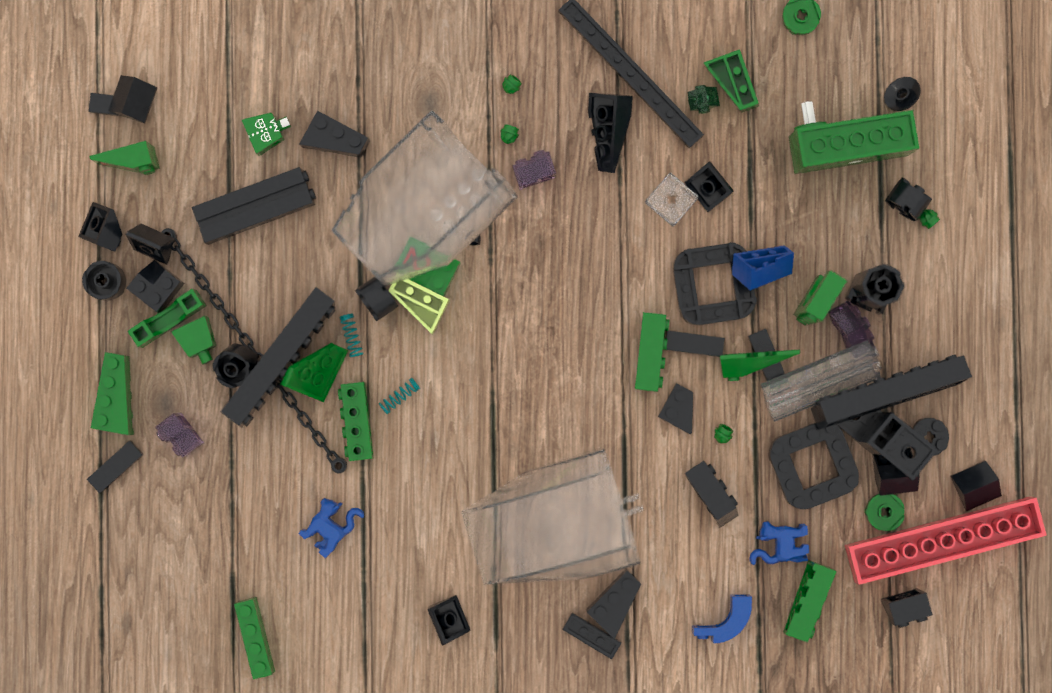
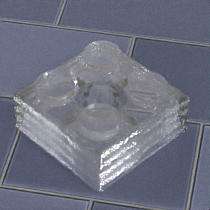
M669 173L646 199L645 203L671 226H675L698 199V195L672 173ZM674 195L676 197V204H669L667 196L672 197Z

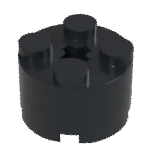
M901 177L887 196L885 202L892 209L896 208L900 211L899 214L905 218L917 221L931 203L932 198L924 194L925 190L919 185L913 187L908 180Z
M96 261L89 265L84 272L82 284L90 296L110 301L124 293L126 276L123 270L116 264L107 261ZM105 278H107V282H105V284H102V280H105Z
M378 276L373 277L355 290L376 322L398 307V304Z
M233 343L223 350L213 362V372L215 371L217 375L216 379L228 388L241 386L257 365L258 356L248 347Z

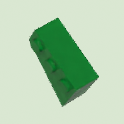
M740 49L704 62L706 69L741 113L759 107Z

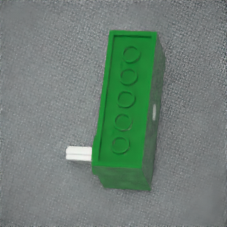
M808 101L801 103L804 125L795 127L794 132L788 137L794 174L907 157L920 149L913 110L827 124V122H816L813 102Z

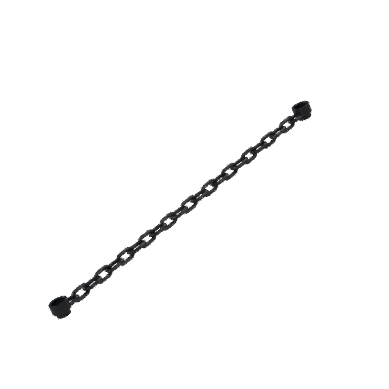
M169 228L164 229L161 233H170L171 237L175 238L174 242L177 243V245L172 247V250L180 254V261L184 267L194 273L198 286L209 293V299L213 306L223 312L227 325L238 332L241 344L255 352L258 358L259 355L262 358L263 354L256 352L253 348L254 344L249 335L242 333L238 328L239 322L232 313H227L224 309V302L220 296L212 293L209 289L210 283L203 274H198L195 270V263L191 257L183 254L180 250L181 244L177 240L176 232ZM188 258L192 265L188 267L183 259L186 260ZM201 277L206 282V284H204V287L198 281V279L200 280ZM217 297L221 304L217 306L212 298L216 299ZM230 316L235 321L233 326L227 320V318L230 319ZM245 336L250 341V343H248L247 345L242 340V338L244 339ZM279 379L276 386L283 393L282 398L290 408L296 410L299 422L305 428L310 429L312 439L317 446L325 449L327 452L326 457L331 463L332 470L335 473H343L347 469V462L343 458H339L335 451L328 449L325 437L320 431L314 430L311 426L312 420L306 412L299 410L296 398L291 392L285 391L281 385L282 380ZM290 395L294 402L290 404L285 397ZM303 414L309 421L306 424L300 418L303 417ZM318 434L323 440L321 444L315 438ZM332 454H334V456L336 457V459H334L333 461L329 457L332 456ZM337 462L342 464L341 469L335 467Z

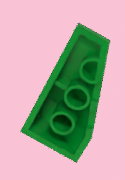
M800 349L720 355L723 378H728V381H739V377L746 376L800 354Z

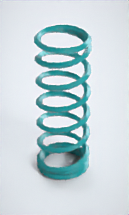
M353 313L339 317L341 324H348L342 330H351L344 334L345 337H351L346 340V343H354L347 347L348 350H355L349 353L350 358L364 354L363 352L353 354L362 350V347L350 348L361 341L348 342L359 336L358 334L347 335L356 331L357 328L344 329L356 323L355 321L344 322L353 318Z
M410 378L409 381L414 389L406 382L404 383L409 393L399 386L404 398L396 391H394V394L398 401L389 395L393 406L386 399H383L388 410L379 402L380 407L386 414L390 413L389 406L396 409L393 400L401 405L399 397L406 401L404 392L408 396H412L409 388L414 392L420 389L413 378Z

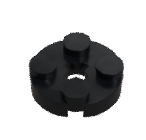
M923 418L915 423L912 429L923 438L927 436L929 431L934 435L932 442H930L931 445L938 449L934 456L947 448L949 432L942 421L934 418Z

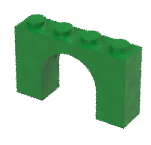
M831 270L827 271L824 277L818 275L793 314L797 317L796 320L805 326L806 324L810 325L823 321L847 280Z

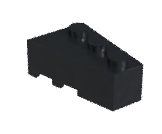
M317 111L299 145L302 148L361 158L370 140L361 133Z
M702 461L687 471L685 475L706 505L709 513L716 520L719 528L739 516L736 507L738 503L732 495L728 496L725 492L727 487L721 479L719 481L714 476L716 471L711 464L707 465L705 461Z
M625 569L586 609V612L614 640L641 586L640 581Z

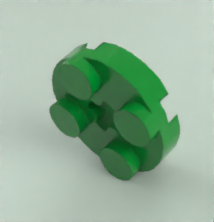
M789 0L782 13L783 24L793 35L811 33L821 19L820 7L814 0ZM798 11L806 13L804 20L797 18Z
M876 494L868 501L865 514L868 522L875 529L891 531L898 528L904 521L905 508L901 499L894 494L881 496ZM888 507L889 516H881V509Z

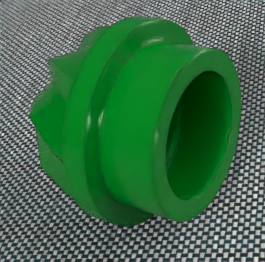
M510 74L504 78L502 86L506 93L514 94L520 90L522 82Z
M505 124L503 129L500 130L502 141L506 144L514 143L519 137V129Z
M931 209L925 210L919 218L921 225L926 226L927 229L934 226L940 220L937 216L938 213Z
M720 424L715 428L714 438L718 443H727L733 437V430L727 425Z

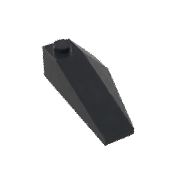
M589 93L588 115L589 118H592L593 123L591 132L596 140L594 150L598 171L615 173L632 114L633 96Z

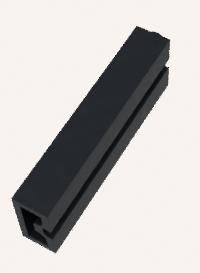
M298 167L191 207L199 224L204 243L207 245L314 206L316 195L313 188L309 189L307 182L310 179L306 170L302 171Z

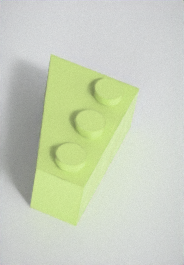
M396 274L388 291L433 335L450 300Z

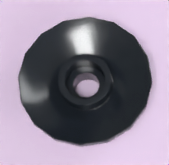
M912 77L896 79L885 91V104L893 111L909 109L920 97V84Z

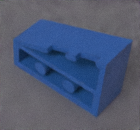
M783 245L733 254L732 275L749 290H753L792 274L794 252Z

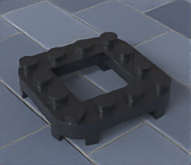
M730 242L687 249L676 257L673 264V274L678 307L682 318L687 323L705 325L738 320L747 317L754 310L757 302L754 289L749 290L732 275L733 254L747 252L742 246ZM730 263L735 300L698 306L693 268Z
M815 422L775 438L769 448L768 458L772 463L784 498L795 508L810 509L850 493L859 483L857 466L843 431L837 424L818 430ZM825 441L838 475L803 489L790 454Z

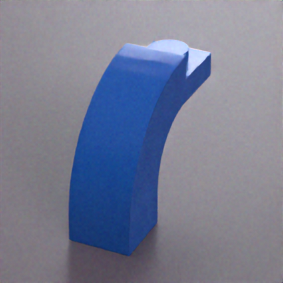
M730 594V611L727 618L717 625H693L692 634L697 636V639H709V636H711L713 644L722 643L734 638L748 623L752 610V596L749 594Z

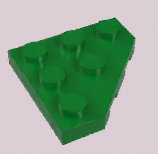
M333 343L324 346L289 366L281 385L324 402L348 350Z

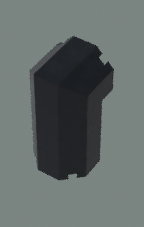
M882 264L856 274L845 299L851 300L850 303L871 312L872 309H875V314L881 315L887 304L899 300L905 285L900 277L899 270L887 264Z

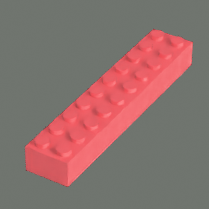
M1026 497L845 545L854 582L860 585L1047 535L1037 498Z

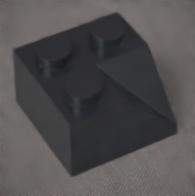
M153 260L135 276L126 289L154 311L160 313L167 307L185 283L156 260Z
M918 588L881 599L891 624L898 626V628L908 626L911 621H926L929 616L933 615L927 593Z

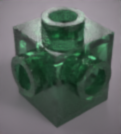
M699 85L694 87L695 90L687 92L690 111H698L699 114L710 112L711 108L720 106L717 87Z

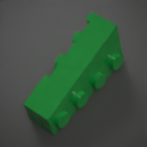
M105 352L91 423L92 429L134 435L129 356Z
M808 560L783 630L784 634L808 642L809 638H813L815 633L814 626L821 616V609L826 601L837 572L836 570Z

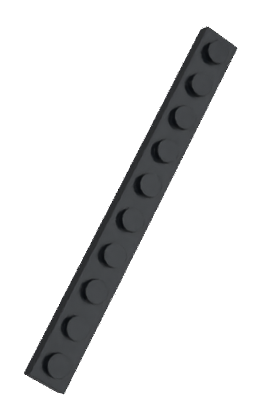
M568 0L558 10L689 149L704 135L576 0Z

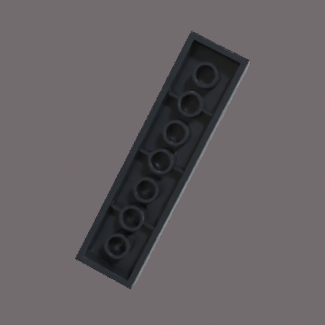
M315 287L221 410L224 416L241 428L244 425L247 427L254 419L252 414L255 410H261L266 403L265 397L268 394L271 396L277 388L276 383L279 379L283 380L290 364H294L301 357L300 351L303 348L306 350L313 341L311 338L313 334H318L324 327L323 321L325 318L330 319L336 311L335 301Z
M956 354L951 355L943 361L939 362V360H936L922 368L921 366L914 367L904 374L903 371L895 373L886 380L885 377L877 379L874 383L869 384V386L867 383L858 385L851 392L849 389L838 392L832 398L831 395L819 398L820 400L815 402L816 405L810 408L817 428L821 430L960 385L972 377L964 355L957 357Z

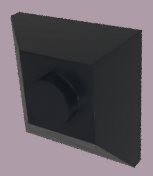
M92 202L78 237L115 252L121 243L122 231L115 211Z

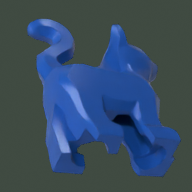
M324 498L321 500L320 512L313 517L309 527L302 529L298 534L307 539L318 532L323 537V540L318 541L314 546L320 549L318 553L327 558L335 550L338 542L353 530V517L357 515L360 518H364V512L361 509H350L346 515L347 525L342 527L330 518L338 512L342 503H336L333 500Z
M769 521L763 522L759 536H756V539L762 541L775 539V555L769 556L766 551L756 549L750 554V563L755 565L757 557H761L767 564L787 561L796 563L808 561L806 554L809 553V545L802 544L800 547H795V538L808 535L807 525L799 524L798 528L785 525L775 527Z

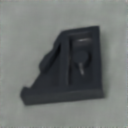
M676 383L658 417L690 435L692 433L693 392Z

